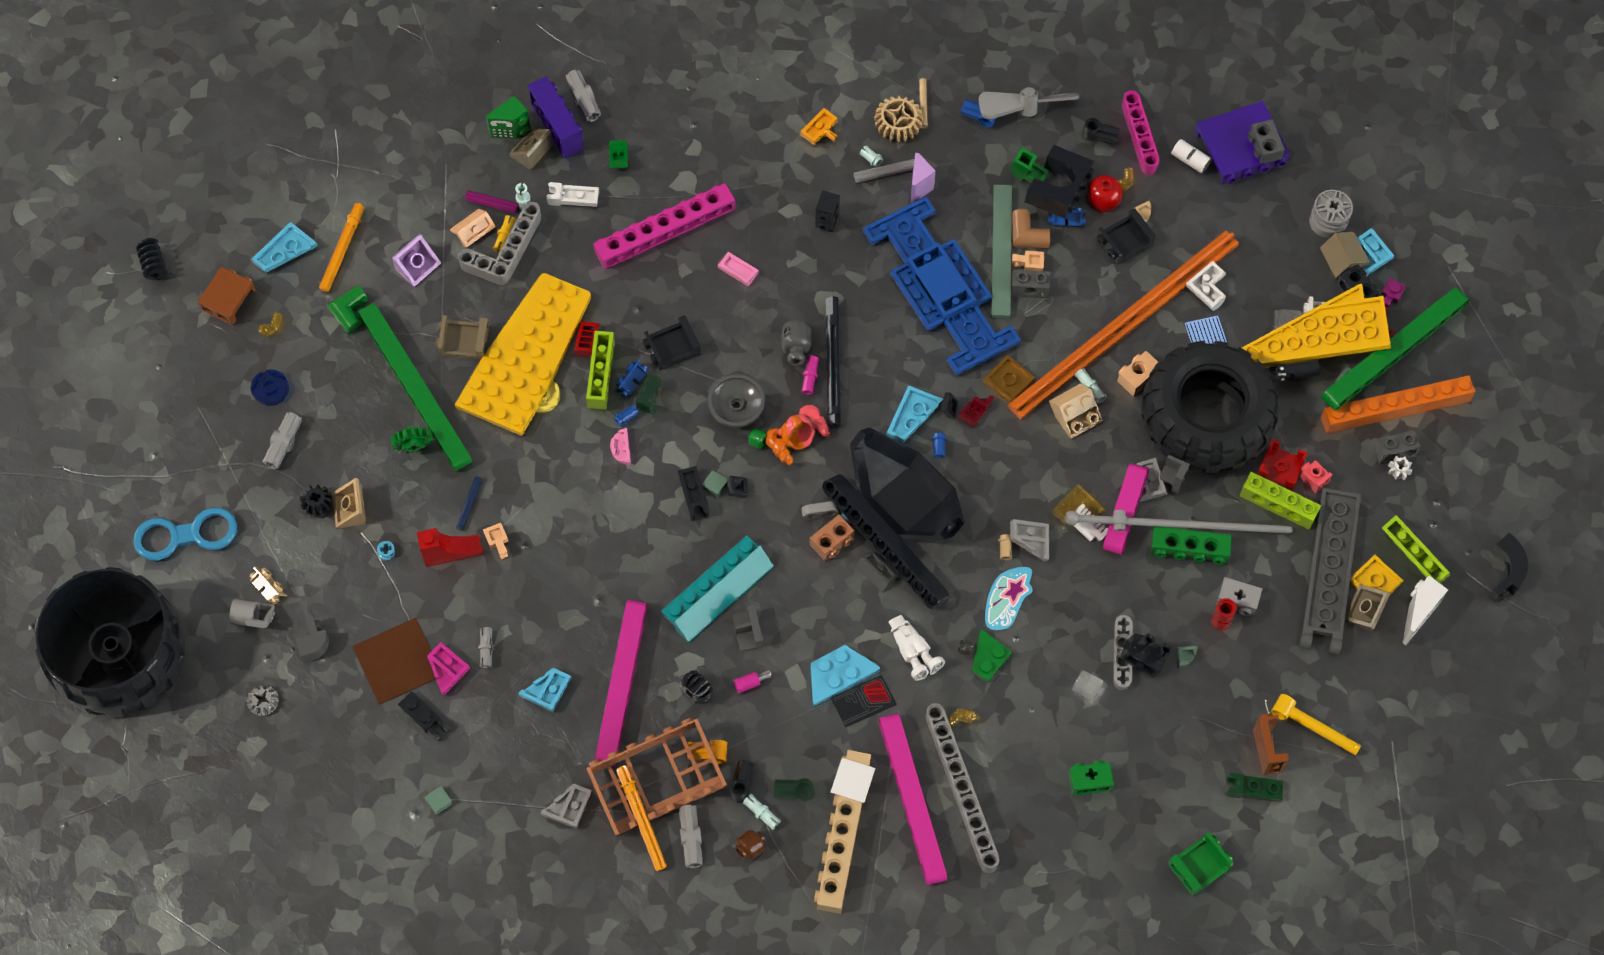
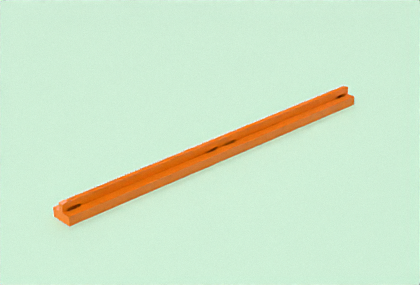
M1227 231L1223 232L1009 403L1008 408L1020 420L1026 417L1072 380L1077 371L1087 368L1186 288V283L1212 261L1215 263L1219 262L1234 250L1239 244L1234 238L1235 234L1233 232L1230 234Z

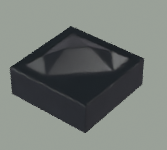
M945 392L941 410L948 418H954L958 401L951 392Z
M731 475L727 477L728 496L746 498L748 496L747 478Z

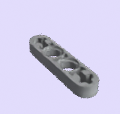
M1126 615L1117 617L1114 624L1113 683L1118 690L1128 689L1132 682V665L1120 666L1117 661L1123 651V648L1118 645V640H1127L1133 635L1132 620ZM1121 621H1124L1125 625H1127L1125 634H1121L1122 626L1119 625ZM1121 672H1125L1124 679L1127 680L1125 684H1121V681H1119Z

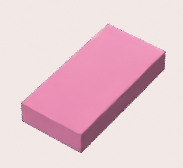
M730 252L718 264L720 270L746 286H749L759 274L758 269Z

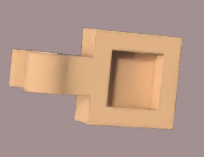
M1025 251L1024 255L1013 254L1011 267L1024 266V270L1043 271L1044 252Z
M498 523L483 529L490 549L496 547L501 560L509 557L504 543L509 541L502 524Z

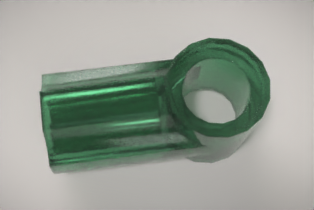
M775 779L774 798H794L809 801L814 796V787L809 779ZM803 786L810 788L807 793H801L800 789Z

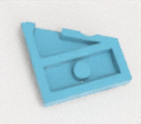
M1372 228L1357 237L1370 264L1361 268L1367 275L1394 259L1392 252Z
M552 668L543 677L536 679L531 686L525 690L522 689L519 692V696L553 712L568 686L571 676Z

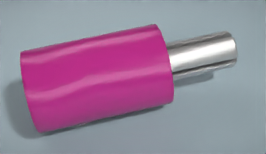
M768 670L757 675L755 671L734 679L733 682L738 694L761 685L760 681L771 677V672Z

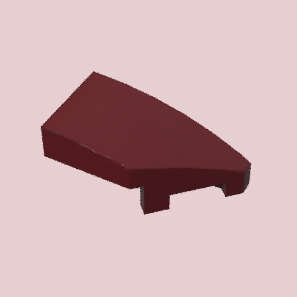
M994 396L983 399L973 397L972 402H968L959 413L958 418L974 428L992 404Z

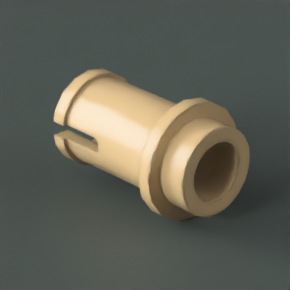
M1008 534L1000 535V539H998L1000 543V559L1011 560L1013 541L1010 540V535Z

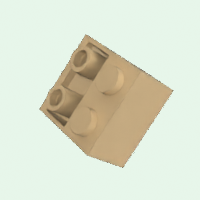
M1081 383L1049 401L1055 418L1071 439L1103 422L1092 390Z

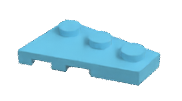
M290 222L251 260L256 266L267 273L318 247V245Z
M908 385L886 436L904 443L942 404L943 399Z

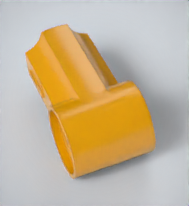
M711 740L708 742L717 764H725L727 760V742L724 740ZM688 742V746L690 747L699 742ZM705 745L691 750L694 760L705 761L710 759Z

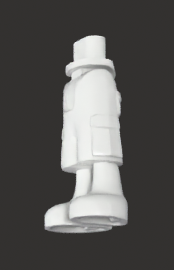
M902 615L889 621L892 627L891 632L899 646L900 653L906 662L912 664L911 676L915 681L925 679L928 673L932 675L944 666L945 660L943 657L933 658L928 653L930 650L928 643ZM917 657H921L925 665L921 664Z

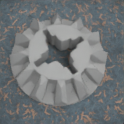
M262 684L248 692L246 702L252 713L265 716L277 708L279 697L271 686ZM266 695L265 698L268 702L259 704L257 697Z

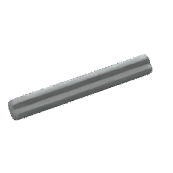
M915 159L854 172V180L856 183L912 171Z

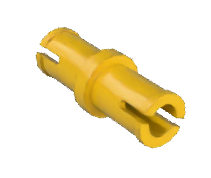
M505 216L502 227L497 232L498 237L493 246L494 251L497 252L499 246L501 251L516 222L514 217L511 218L509 223L510 216Z

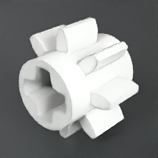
M1395 456L1394 462L1390 461L1388 464L1391 468L1388 474H1392L1395 480L1397 478L1405 480L1407 475H1411L1413 471L1410 469L1412 462H1408L1405 456L1403 458Z

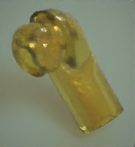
M1125 168V178H1122V180L1118 179L1122 186V191L1127 190L1134 184L1133 168Z
M273 313L271 323L261 324L259 332L263 336H269L278 331L282 314Z
M960 708L948 717L949 724L953 727L959 721L973 722L976 720V713L970 709Z

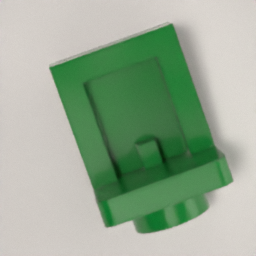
M627 140L609 141L610 168L621 169L628 167Z

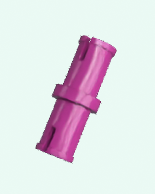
M808 356L806 371L803 372L804 381L801 393L805 395H813L815 380L818 378L817 367L819 358L816 356Z

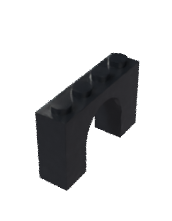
M1053 145L1047 155L1044 168L1065 177L1071 184L1058 187L1034 178L1027 190L1024 202L1065 219L1068 213L1073 212L1076 204L1075 201H1079L1082 194L1081 190H1085L1088 184L1087 179L1092 178L1095 170L1092 168L1094 161Z

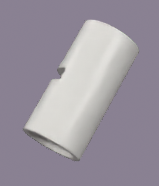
M1182 139L1176 143L1171 152L1173 156L1201 174L1207 169L1212 160L1211 157Z

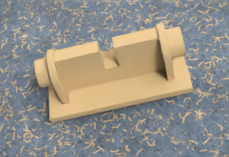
M253 568L256 572L249 576L251 578L250 581L259 591L266 587L262 595L269 603L277 604L280 596H288L283 591L284 587L279 582L273 580L272 574L268 569Z

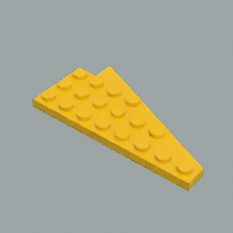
M1358 284L1247 344L1242 349L1248 351L1251 354V358L1256 362L1260 361L1264 367L1390 349L1384 297L1364 299L1363 286Z

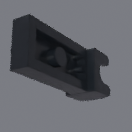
M697 467L678 470L690 520H695L694 515L697 511H701L704 517L708 518L709 510Z

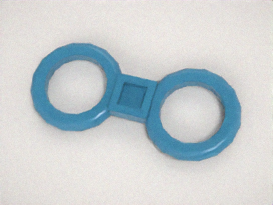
M211 507L203 510L195 517L193 523L178 526L164 518H152L143 522L137 528L133 544L136 552L142 558L150 561H160L168 558L175 552L177 546L195 543L207 550H219L233 541L237 534V522L228 510L221 507ZM212 516H221L229 523V531L226 536L216 542L204 540L200 536L202 522ZM155 526L167 528L171 533V541L164 550L150 552L143 548L142 537L148 529Z

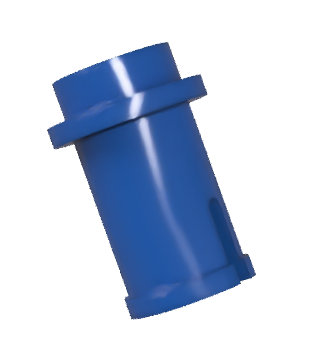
M632 404L622 412H617L613 418L618 426H625L626 422L638 415L639 412Z
M935 433L932 437L934 442L933 457L944 458L946 457L945 441H947L944 433Z

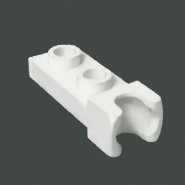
M548 183L549 192L552 193L547 195L548 205L561 206L563 204L597 207L599 187Z

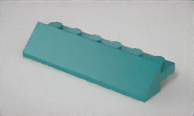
M746 535L661 611L662 615L675 626V630L689 643L769 572L774 565L761 546L758 547Z

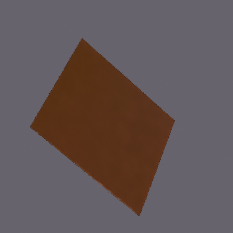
M416 618L352 646L378 704H382L436 679L427 657L431 650Z

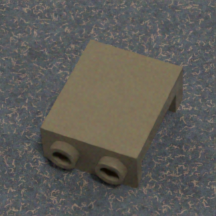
M443 315L442 321H439L438 324L440 336L436 338L435 348L438 349L439 355L443 357L481 360L486 353L490 328L488 318H480L479 323L449 320L447 315Z

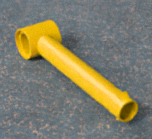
M1285 694L1279 696L1271 710L1273 715H1278L1279 719L1286 721L1289 717L1356 756L1361 747L1360 744L1296 708V701Z

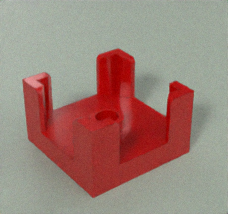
M1272 438L1257 475L1293 491L1308 452L1299 449L1297 455L1280 449L1281 442Z

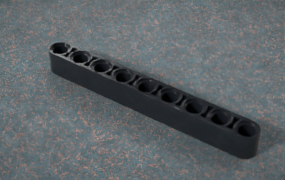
M835 475L823 482V491L929 609H936L949 600L947 589L843 475Z

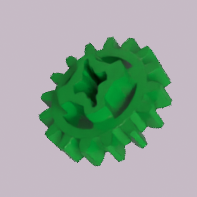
M409 426L402 431H397V434H393L390 440L393 450L414 453L420 450V448H426V445H430L433 437L431 430L427 429V427L421 429V426L417 428Z

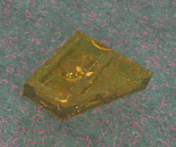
M1077 484L1052 510V513L1063 524L1067 525L1065 522L1066 513L1071 510L1076 511L1082 504L1088 509L1085 515L1089 511L1091 515H1097L1105 509Z

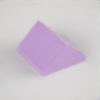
M915 153L910 203L918 201L934 189L936 171L919 153Z
M421 234L417 235L392 257L395 270L414 287L441 264V261Z

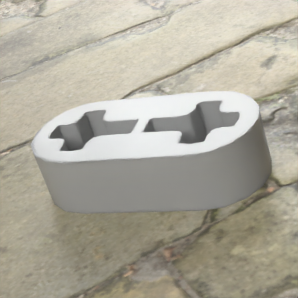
M832 501L809 504L801 508L802 516L805 520L833 517L839 513L838 507Z

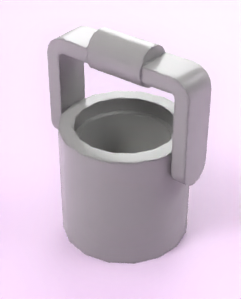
M234 599L230 608V623L266 628L275 616V606L273 604ZM260 610L268 611L264 621L258 620Z

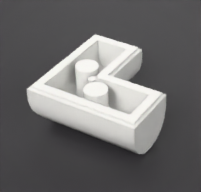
M1212 261L1186 283V287L1214 311L1222 305L1226 298V295L1215 286L1226 275V272Z

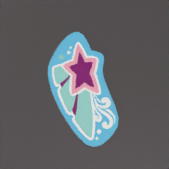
M1017 567L1001 573L996 578L991 587L985 610V623L988 628L1003 630L1013 624L1024 598L1033 591L1032 586L1029 584L1032 577V569L1029 567Z

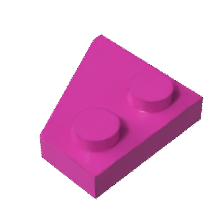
M442 642L427 655L443 696L470 670V666Z

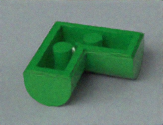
M356 285L327 304V309L346 333L350 334L364 325L354 310L367 303L368 298L362 288Z

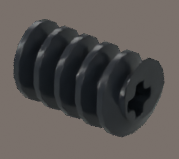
M155 238L143 239L136 245L143 276L149 280H158L167 275L165 264L163 263L164 259L161 257L162 253L158 245L159 242Z

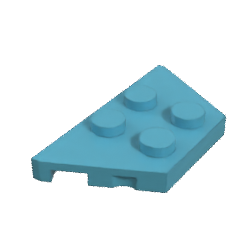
M846 645L811 663L814 707L880 672V667Z

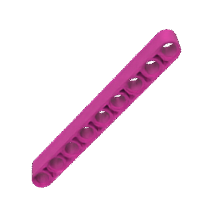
M627 600L595 760L600 759L603 761L608 759V754L620 748L647 612V602Z
M899 713L880 717L881 732L926 884L928 886L947 881L946 870Z

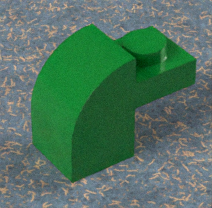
M1023 147L1020 148L1010 166L1011 173L1022 182L1025 179L1032 183L1034 178L1044 181L1049 170L1035 163L1037 155Z

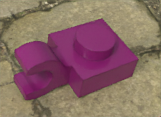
M1389 278L1381 293V296L1385 297V307L1389 308L1392 301L1398 303L1406 289V285Z

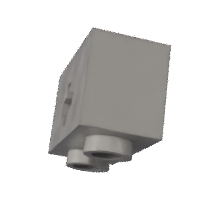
M1224 577L1216 605L1221 599L1229 598L1235 602L1236 611L1240 614L1254 616L1263 588Z

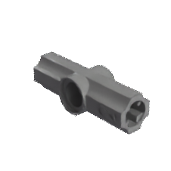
M580 70L570 71L566 75V80L572 90L574 101L577 106H580L586 120L593 122L601 116L590 85L586 84Z
M292 412L286 413L279 429L275 430L271 436L270 447L262 461L264 465L274 470L279 469L286 453L290 452L294 445L295 434L302 422L301 417Z
M684 805L679 807L681 844L684 848L686 868L693 869L703 866L700 826H698L696 805Z

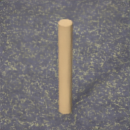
M921 78L919 80L920 109H922L923 116L922 128L925 129L928 127L926 79Z

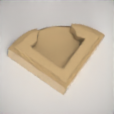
M1147 201L1135 207L1145 222L1149 220L1151 215V203Z

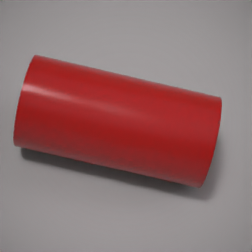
M1224 598L1218 602L1211 619L1215 629L1222 631L1229 628L1237 609L1233 600Z

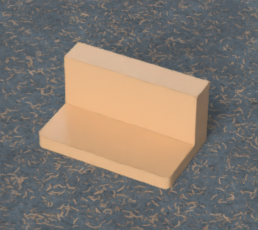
M478 209L452 227L450 231L456 234L463 246L467 248L496 226L486 211Z

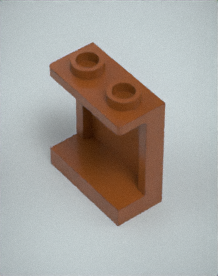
M220 267L197 303L202 312L233 326L236 321L235 313L248 293L250 291L254 293L256 289L252 279L249 277H242L230 268Z
M1271 713L1261 715L1253 729L1263 775L1283 773L1289 762L1288 753L1275 754L1270 731L1274 730L1279 716L1272 715Z

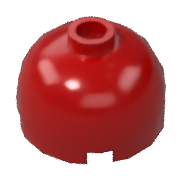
M1108 175L1094 178L1089 183L1086 191L1087 203L1095 211L1102 213L1113 211L1114 208L1121 204L1123 197L1122 186L1119 181Z

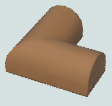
M1026 209L1014 210L1012 212V248H1049L1050 229L1031 228L1030 211Z

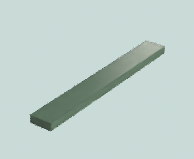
M994 185L991 318L1010 319L1012 185Z

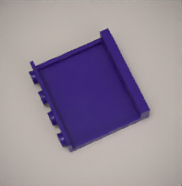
M1263 101L1196 123L1194 132L1197 138H1202L1221 176L1220 185L1231 184L1238 179L1249 178L1253 174L1264 173L1274 167H1282L1288 162L1290 152L1278 129L1277 132L1285 149L1282 159L1261 164L1259 158H1256L1254 154V145L1250 143L1248 138L1251 125L1272 120Z

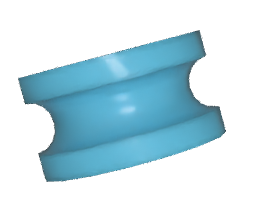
M389 541L379 543L377 546L378 556L382 560L392 559L395 555L394 545ZM384 547H388V554H384Z

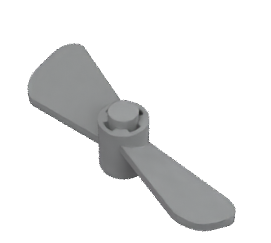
M1031 87L1023 89L1020 94L983 92L979 96V108L981 115L986 119H994L1017 111L1023 116L1031 117L1037 114L1039 102L1079 99V94L1064 93L1038 97V91Z

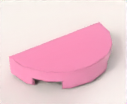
M624 428L620 429L611 439L610 450L612 456L618 462L631 465L628 430Z

